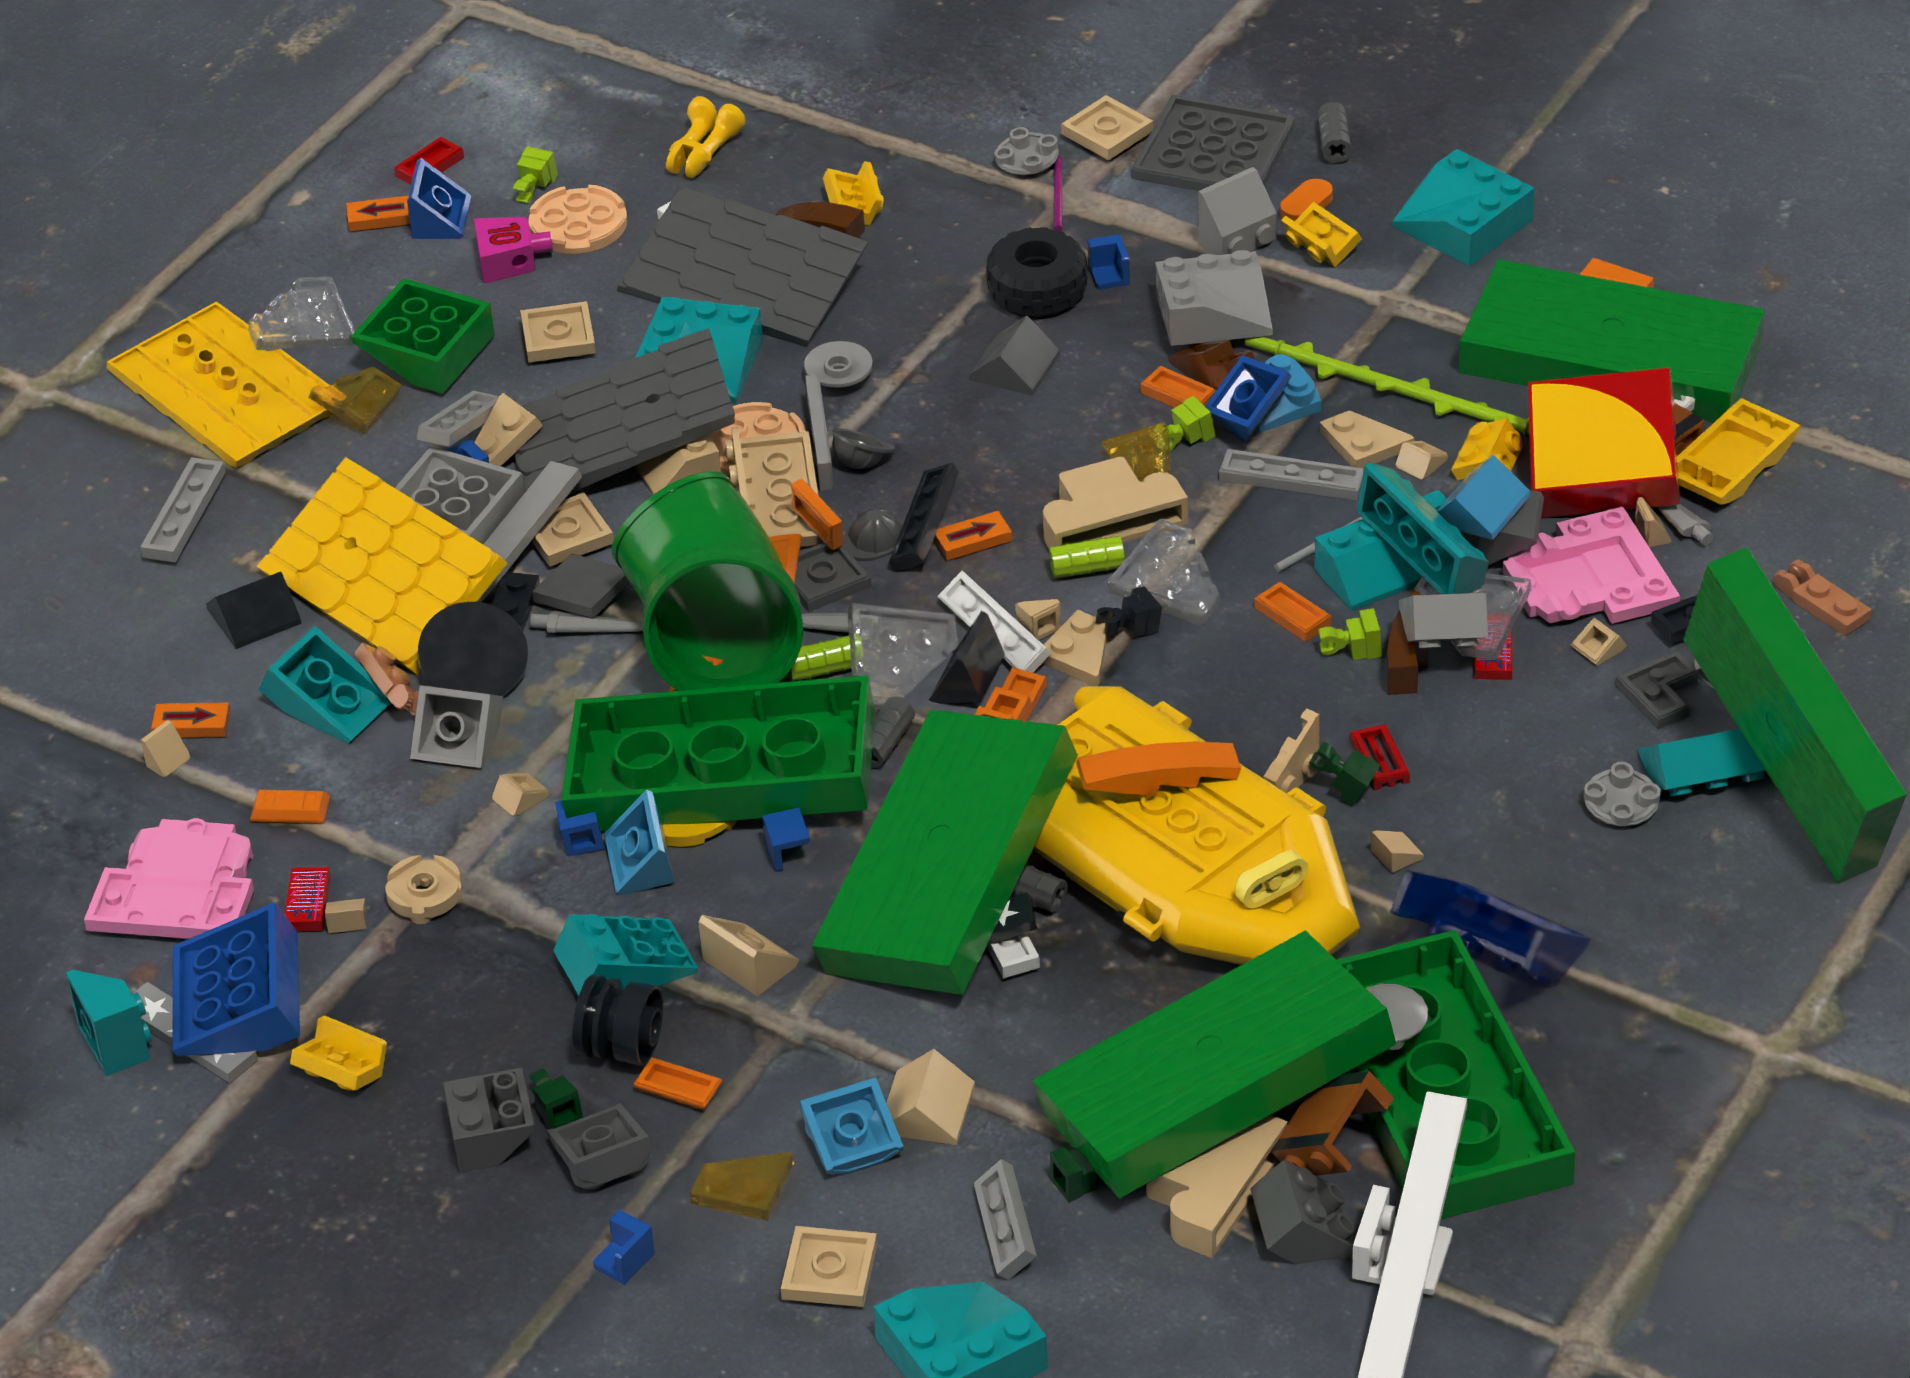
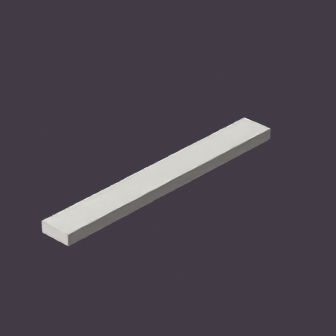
M1426 1092L1358 1378L1404 1377L1467 1110V1098Z

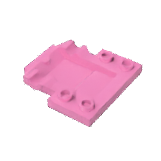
M1624 507L1557 522L1556 535L1558 537L1553 538L1543 532L1539 533L1537 544L1508 556V560L1503 561L1502 572L1514 590L1516 599L1521 602L1529 617L1539 615L1549 623L1573 620L1579 616L1604 610L1613 624L1652 614L1655 610L1680 601L1679 593Z
M193 818L188 821L162 819L159 827L141 829L130 846L126 869L104 868L84 918L86 931L190 939L245 915L254 891L252 879L246 878L248 860H252L254 857L249 838L237 834L235 824L209 823L199 818Z

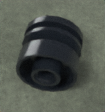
M590 975L583 984L575 1008L572 1039L576 1054L584 1057H592L594 1054L596 1059L603 1060L607 1059L613 1051V1057L618 1063L640 1067L646 1066L651 1057H653L661 1032L663 994L658 985L630 981L623 990V984L618 978L606 980L605 976Z

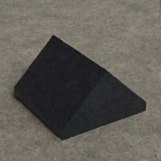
M281 571L216 596L206 603L208 611L235 649L302 624Z
M981 610L954 650L929 701L939 704L981 702L1005 655L992 622L984 611Z

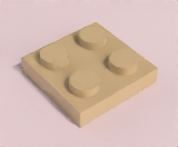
M1107 95L1061 124L1062 135L1107 160H1110L1141 140L1153 130V120Z
M587 301L520 310L528 363L572 356L580 357L596 353Z
M581 493L564 499L531 541L550 567L562 563L571 554L580 556L613 544L614 537L612 530L586 494Z
M795 1226L781 1285L782 1299L864 1307L877 1249V1233Z

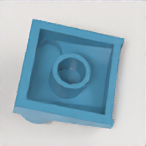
M1278 354L1266 360L1265 364L1287 371L1292 377L1285 390L1257 426L1259 432L1321 412V399L1315 382L1294 358Z
M876 1077L800 1101L799 1108L805 1121L806 1134L813 1141L827 1174L847 1175L884 1163L904 1148Z

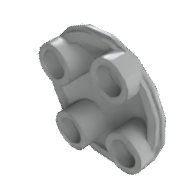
M1024 127L1013 129L1010 132V137L1004 140L995 150L997 165L1006 172L1018 175L1036 174L1046 170L1056 162L1059 156L1056 136L1029 132Z
M1617 762L1612 765L1611 769L1595 775L1585 784L1583 797L1586 808L1597 819L1607 824L1630 826L1650 819L1657 811L1661 790L1649 777L1635 771L1631 764Z
M1378 984L1366 988L1388 1010L1396 1040V1045L1388 1050L1400 1049L1403 1047L1405 1040L1412 1038L1422 1031L1428 1021V1007L1419 994L1410 988L1398 984Z

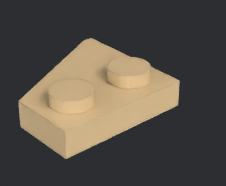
M502 393L474 443L489 456V463L502 466L543 425L536 416Z
M1350 410L1320 422L1319 433L1352 467L1364 468L1370 462L1376 464L1399 455L1403 443L1414 441V437L1410 434Z
M1077 610L1044 644L1051 654L1042 664L1090 685L1098 686L1100 684V670L1104 661L1105 645L1108 634L1104 633L1106 622L1096 623V617Z
M1306 709L1300 717L1303 721V730L1296 740L1290 737L1286 739L1277 758L1271 763L1263 776V779L1285 793H1288L1295 787H1299L1308 777H1313L1318 771L1310 766L1309 761L1319 749V714L1309 709Z

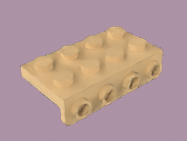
M731 428L732 439L725 440L727 460H734L735 465L729 466L730 480L734 486H738V492L745 499L768 537L801 534L800 547L823 543L824 541L792 509L791 484L802 478L818 495L809 431L740 439L739 428Z

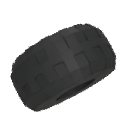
M1029 227L1023 228L1020 231H1013L1005 238H1001L988 254L986 276L990 296L1004 310L1020 317L1042 318L1059 315L1060 312L1070 309L1085 293V287L1087 286L1085 252L1080 247V244L1071 236H1067L1064 232L1057 229Z

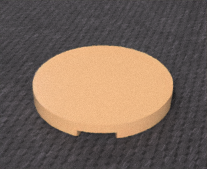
M589 184L588 188L566 190L565 186L547 192L534 202L530 208L528 223L530 234L550 231L554 252L580 254L599 250L616 241L626 229L627 212L621 197L607 188Z
M750 402L733 406L735 423L710 433L709 436L719 450L721 473L730 476L729 466L735 465L734 460H727L725 440L732 439L731 428H739L740 439L806 431L802 420L795 413L791 412L789 414L783 410L772 408L771 403Z

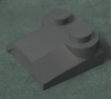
M621 1103L563 1126L547 1130L548 1138L570 1169L573 1183L587 1190L600 1188L605 1182L624 1175L630 1176L639 1173L649 1162V1153L652 1151L649 1136Z

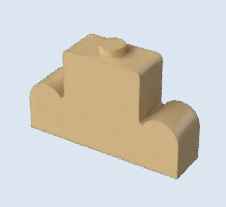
M1116 457L1061 472L1059 474L1060 500L1049 502L1043 509L1044 541L1048 549L1049 547L1065 545L1066 543L1101 539V537L1120 536L1123 543L1188 524V496L1177 479L1171 474L1158 472L1148 475L1143 482H1140L1124 457Z
M1269 1115L1146 1184V1195L1148 1198L1170 1206V1232L1175 1243L1213 1259L1253 1200L1250 1188L1275 1168L1279 1162V1159L1271 1150L1287 1127V1121Z

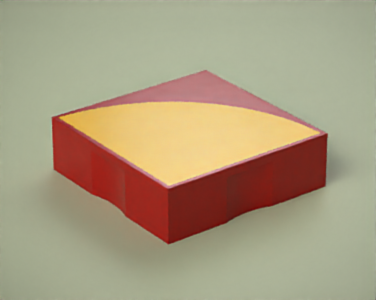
M1670 367L1528 382L1532 490L1541 492L1544 496L1541 518L1588 514L1598 510L1619 507L1636 509V501L1640 497H1643L1650 507L1680 504L1678 462L1674 443L1676 435L1675 403Z

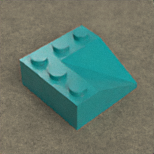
M1456 149L1434 165L1394 218L1392 227L1470 267L1533 220L1535 188Z
M662 297L636 357L657 351L659 345L709 328L731 403L737 404L763 342L760 308L713 303L710 301L686 300L677 297Z
M985 1282L908 1289L873 1306L876 1340L905 1378H1030L1048 1369L1046 1334L1025 1308Z

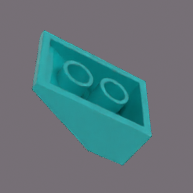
M316 626L310 629L268 668L258 689L284 713L347 744H350L392 704L369 673Z

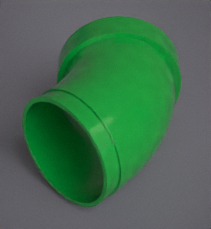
M713 471L693 474L664 487L636 508L618 530L612 544V556L644 604V643L649 659L659 675L678 691L780 682L794 665L802 645L803 619L800 597L795 584L784 570L767 533L745 499L735 489L730 478L723 473ZM703 656L723 659V662L716 666Z

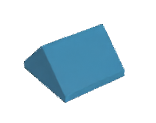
M1492 455L1466 476L1437 511L1450 525H1454L1459 531L1493 540L1531 495L1530 490L1504 464Z
M645 790L604 833L615 891L619 895L630 894L675 882L660 813L653 792Z

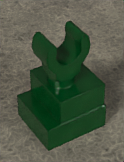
M1322 742L1317 752L1313 754L1309 761L1310 766L1318 771L1336 774L1331 785L1342 792L1340 799L1350 806H1353L1365 791L1380 766L1379 763L1370 757L1364 756L1355 749L1346 761L1343 762L1334 747L1326 742Z
M544 1068L529 1074V1078L535 1085L532 1093L535 1097L537 1111L543 1117L547 1130L583 1118L578 1090L563 1075L551 1080Z
M1065 1147L1050 1152V1180L1068 1203L1096 1190V1172L1078 1148L1068 1152Z

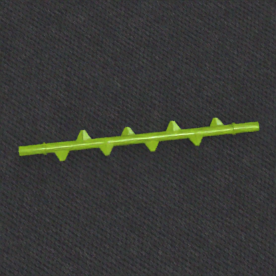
M1263 336L1245 338L1246 346L1274 354V356L1284 354L1294 358L1297 362L1316 367L1318 377L1321 379L1338 374L1376 386L1378 391L1389 390L1434 404L1435 414L1439 416L1456 411L1488 422L1508 418L1515 430L1522 432L1525 436L1530 434L1529 417L1525 419L1490 408L1485 402L1474 403L1430 389L1429 379L1422 378L1412 383L1372 371L1367 365L1356 366L1314 353L1311 342L1292 346L1285 344L1283 340L1276 341Z

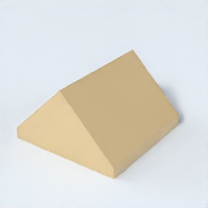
M702 915L698 921L703 961L757 997L794 969L799 962L798 958L745 923Z
M935 1049L898 1069L886 1104L899 1136L957 1145L975 1088V1081Z

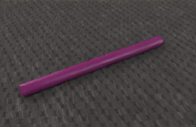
M1059 155L1054 163V230L1062 231V157Z

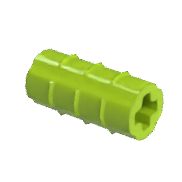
M1120 536L1101 537V539L1083 540V542L1049 547L1050 565L1054 579L1087 573L1090 575L1093 572H1108L1112 569L1125 568L1124 548Z
M857 635L836 637V639L823 642L819 640L818 643L801 645L798 657L788 672L790 681L810 680L812 677L828 676L830 673L846 672L848 669L862 667L863 655Z

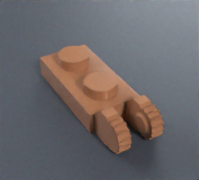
M1800 559L1789 564L1790 573L1780 570L1774 574V585L1780 591H1783L1785 595L1792 598V602L1844 636L1871 619V608L1824 577L1815 574L1812 567Z
M362 642L355 651V656L394 707L401 711L407 710L412 716L416 717L419 691L415 692L409 684L411 678L403 670L396 667L394 664L396 658L382 646H378L376 649Z

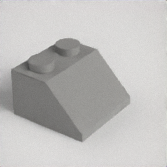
M1254 167L1198 191L1199 245L1210 254L1225 255L1232 254L1238 250L1250 252L1277 240V213Z
M1486 593L1413 595L1399 600V610L1407 641L1419 642V648H1440L1441 641L1455 640V647L1478 646L1477 639L1488 638Z
M420 685L410 759L483 768L499 731L503 696Z

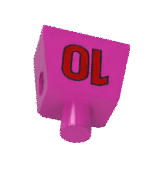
M525 217L474 219L484 283L533 272L535 270L534 254L553 251L550 231L530 234L528 219Z

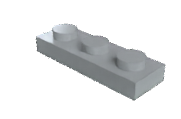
M1000 1159L974 1182V1187L996 1273L1010 1280L1037 1255L1013 1165Z

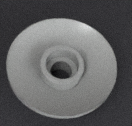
M834 341L819 345L808 353L804 361V370L807 376L817 375L820 379V385L833 388L847 387L861 382L870 374L873 367L872 356L869 351L859 344L847 341Z

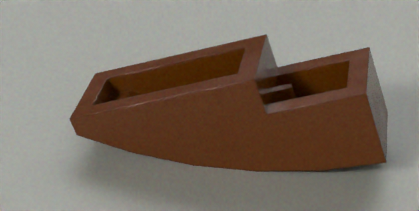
M806 202L783 207L775 214L776 216L784 215L819 228L822 225L857 238L865 232L864 210L847 205L829 202Z
M1230 340L1195 343L1168 357L1170 363L1181 372L1200 383L1218 389L1242 355L1255 359L1252 351L1234 353Z
M1411 592V594L1408 597L1413 595H1420V592ZM1400 610L1394 619L1388 641V695L1417 693L1418 668L1428 667V648H1419V642L1407 641Z

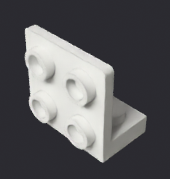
M1377 1185L1372 1187L1353 1244V1279L1376 1284L1381 1283L1396 1221L1395 1206L1389 1205L1390 1188ZM1439 1226L1424 1294L1433 1295L1435 1293L1452 1240L1453 1231L1451 1228Z

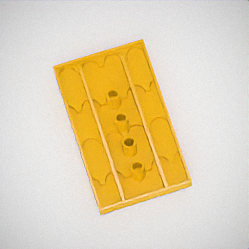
M217 301L107 361L106 368L135 394L143 396L163 415L172 418L201 445L205 444L228 465L235 468L250 463L257 455L266 450L278 447L285 439L292 435L306 431L313 423L334 415L347 403V397Z
M345 457L336 468L337 471L330 475L313 496L315 498L308 502L291 523L292 526L286 529L269 550L270 553L264 556L257 567L267 576L281 571L291 592L375 648L378 646L384 647L394 655L396 662L418 676L420 673L418 644L420 635L428 621L436 613L453 604L477 602L508 563L487 546L460 531L456 526L416 503L409 496Z

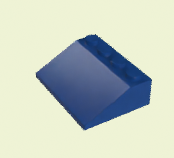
M275 902L173 946L172 1051L176 1056L267 1051L300 1037L298 932Z

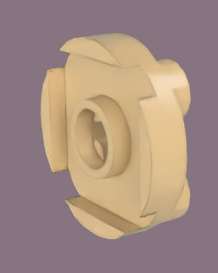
M421 855L408 857L394 865L387 875L388 882L385 886L389 906L399 915L409 917L415 924L430 922L433 917L446 913L463 899L459 869L452 861L442 856L434 855V860H422ZM422 885L424 887L430 886L426 889H417V886Z

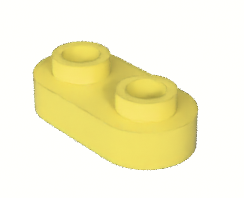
M1288 850L1281 852L1266 862L1243 872L1237 880L1235 895L1246 907L1251 909L1258 908L1296 888L1307 875L1308 863L1296 851Z

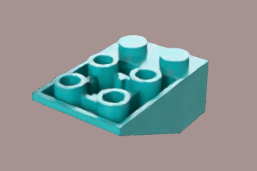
M569 914L553 950L578 995L585 980L594 974L605 976L606 980L609 978L620 979L624 990L630 981L661 986L695 974L699 969L670 919L661 917L636 918L630 916L614 917L598 916L595 914Z

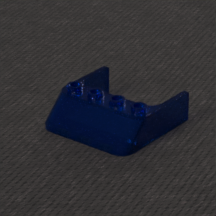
M1409 869L1404 875L1390 909V913L1393 915L1429 924L1427 931L1435 935L1457 930L1467 949L1480 954L1483 953L1484 948L1496 953L1495 961L1514 969L1517 968L1519 963L1523 965L1521 968L1522 972L1548 984H1551L1552 979L1561 980L1591 941V938L1466 883Z

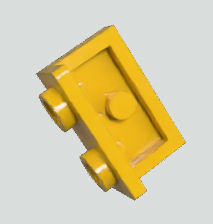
M864 161L858 175L827 168L822 179L829 202L864 210V224L870 226L875 215L881 212L884 202L871 162Z
M1315 202L1295 222L1287 216L1281 219L1287 231L1284 235L1289 242L1297 248L1301 245L1307 248L1310 256L1317 262L1322 263L1326 261L1334 268L1362 240L1360 234L1355 229Z
M1508 418L1489 423L1480 422L1474 425L1469 430V434L1451 469L1457 481L1465 479L1470 472L1492 455L1511 471L1523 447L1520 434L1513 428Z
M322 1016L317 1020L315 1038L292 1049L290 1064L304 1069L310 1076L323 1077L333 1081L344 1090L356 1091L382 1077L387 1042L335 1019Z

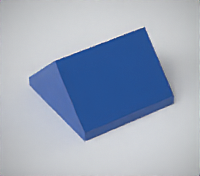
M422 158L416 162L407 200L413 239H459L464 232L472 195Z
M1242 355L1205 407L1211 412L1212 418L1246 442L1285 390L1292 376L1287 371Z

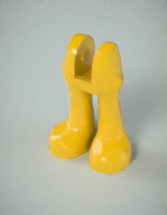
M703 96L693 98L687 108V115L692 124L691 128L669 148L670 152L666 160L667 171L678 174L686 163L685 174L688 178H695L697 175H700L704 168L710 164L713 153L744 128L746 122L745 115L737 106L725 104L719 109L717 114L714 104L709 99ZM711 132V134L708 136V138L704 141L703 144L699 143L707 134Z

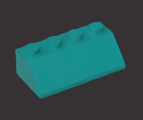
M1371 462L1364 466L1356 512L1440 594H1467L1482 586L1489 563L1484 554L1479 549L1474 548L1462 536L1457 527L1450 525L1438 513L1432 503L1424 500L1414 490L1408 480L1403 479L1391 468Z
M1439 490L1421 496L1427 502L1432 503L1437 510L1447 499ZM1364 519L1315 537L1314 570L1351 611L1428 582ZM1460 531L1462 536L1469 542L1466 532Z
M1740 729L1638 748L1639 756L1651 781L1658 785L1660 790H1669L1670 796L1691 793V785L1704 782L1706 789L1727 786V778L1740 775L1742 782L1765 778L1763 772L1766 771Z

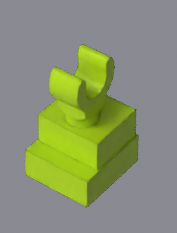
M526 146L520 160L516 164L520 177L513 186V190L520 191L516 201L529 204L533 198L536 186L546 187L548 183H554L558 172L553 152Z
M1194 396L1171 410L1174 425H1163L1153 432L1161 440L1156 443V446L1163 453L1173 450L1182 437L1190 444L1199 439L1206 443L1215 437L1211 412Z
M1374 608L1360 610V617L1346 619L1345 631L1333 627H1323L1318 630L1322 641L1319 643L1322 655L1334 654L1339 649L1349 645L1353 660L1382 657L1380 627Z

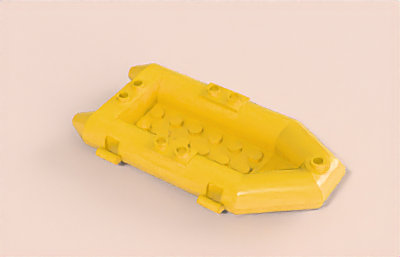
M1084 686L1077 691L1074 697L1077 711L1058 725L1066 727L1078 756L1033 848L1034 852L1064 871L1065 876L1118 912L1120 910L1124 912V923L1152 942L1160 937L1184 953L1243 965L1305 930L1330 955H1333L1358 935L1360 925L1328 821L1322 817L1326 812L1324 804L1298 787L1285 793L1242 764H1240L1241 771L1237 780L1201 777L1197 788L1160 785L1156 796L1084 790L1076 765L1078 758L1120 748L1155 743L1206 741L1188 730L1192 723L1189 717L1164 701L1152 707L1121 686ZM1288 850L1296 851L1308 863L1307 875L1296 888L1258 908L1251 909L1246 907L1235 895L1237 880L1243 872L1266 862L1281 852Z

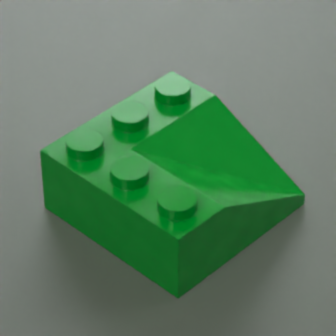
M403 278L350 337L351 342L414 386L443 394L492 339L495 333L491 303Z

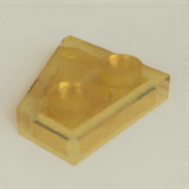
M373 366L359 371L356 375H346L337 378L336 383L324 388L320 385L314 386L308 398L357 430L365 433L396 397L402 384Z
M1164 422L1102 441V446L1111 458L1124 457L1140 482H1143L1152 473L1163 472L1171 474L1169 429Z
M785 1152L706 1163L703 1165L690 1192L691 1204L768 1221L794 1165L793 1153Z

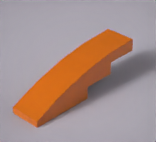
M1012 667L1002 688L996 686L985 707L978 706L974 715L1027 722L1048 686L1046 676Z
M1220 742L1155 743L1120 748L1078 758L1076 763L1084 790L1156 796L1160 785L1197 788L1201 777L1237 780L1241 771L1233 743Z

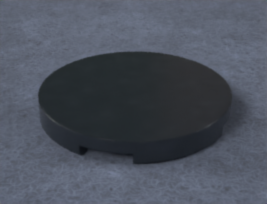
M462 602L448 606L436 613L428 621L420 635L418 644L419 669L426 683L432 687L498 695L504 698L523 678L527 666L528 646L521 627L508 613L487 603Z

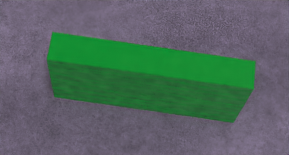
M1497 259L1460 340L1459 373L1528 386V382L1670 367L1674 399L1682 401L1681 395L1693 397L1695 405L1691 412L1703 418L1704 421L1714 423L1741 397L1762 343L1765 309Z
M1748 547L1707 563L1701 588L1698 591L1697 600L1692 610V617L1689 620L1685 633L1686 636L1683 639L1836 882L1841 883L1877 867L1907 796L1906 791Z
M869 675L576 699L561 799L566 818L596 812L601 831H607L645 790L653 792L663 825L763 818L762 815L798 807L802 815L868 810L875 722V704Z
M930 709L812 944V948L826 975L959 995L964 994L1078 756L1064 725L1031 721L1023 722L1015 719L992 718L990 716L968 715L965 713Z
M1305 930L1033 1079V1083L1044 1116L1074 1149H1079L1099 1177L1120 1199L1395 1046L1396 1040L1387 1008Z
M1457 930L1337 959L1365 988L1378 984H1398L1410 988L1419 994L1428 1007V1021L1424 1028L1417 1035L1405 1040L1403 1047L1396 1050L1387 1049L1344 1073L1370 1071L1394 1097L1387 1110L1364 1114L1402 1191L1426 1092L1467 1098V1110L1441 1220L1450 1216L1461 1215L1465 1212H1473L1501 1203L1522 1199L1526 1196H1533L1542 1192L1574 1185L1576 1152Z

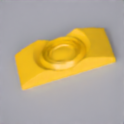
M1740 398L1677 456L1679 485L1720 505L1730 503L1742 497L1755 477L1764 468L1774 466L1779 462L1799 434L1800 424Z

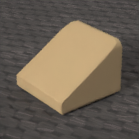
M1423 441L1405 442L1401 446L1396 467L1419 479H1425L1446 462L1449 455Z
M1643 497L1637 498L1635 526L1647 545L1654 547L1671 543V538L1660 518Z
M1058 599L1023 601L1015 604L1016 620L1037 640L1056 632L1061 627V610Z
M1593 618L1571 643V647L1598 666L1622 652L1627 647V644L1618 634L1596 618Z
M169 720L141 739L146 767L162 777H167L190 760L185 744L173 723Z
M529 773L503 774L499 776L492 798L510 815L516 816L546 799L550 792Z
M1379 830L1371 832V852L1391 873L1424 859V854L1403 832Z
M365 898L327 902L325 918L328 934L367 929Z

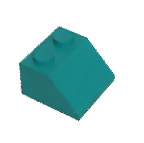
M77 970L66 972L78 1027L105 1076L149 1060L147 1043L152 1041V1037L145 1020H141V1016L146 1014V1009L139 993L132 994L125 981Z

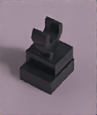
M1142 586L1132 589L1131 596L1123 598L1122 609L1111 607L1099 608L1095 622H1106L1105 634H1113L1119 628L1124 627L1133 638L1142 635L1147 636L1159 632L1162 606L1148 589Z

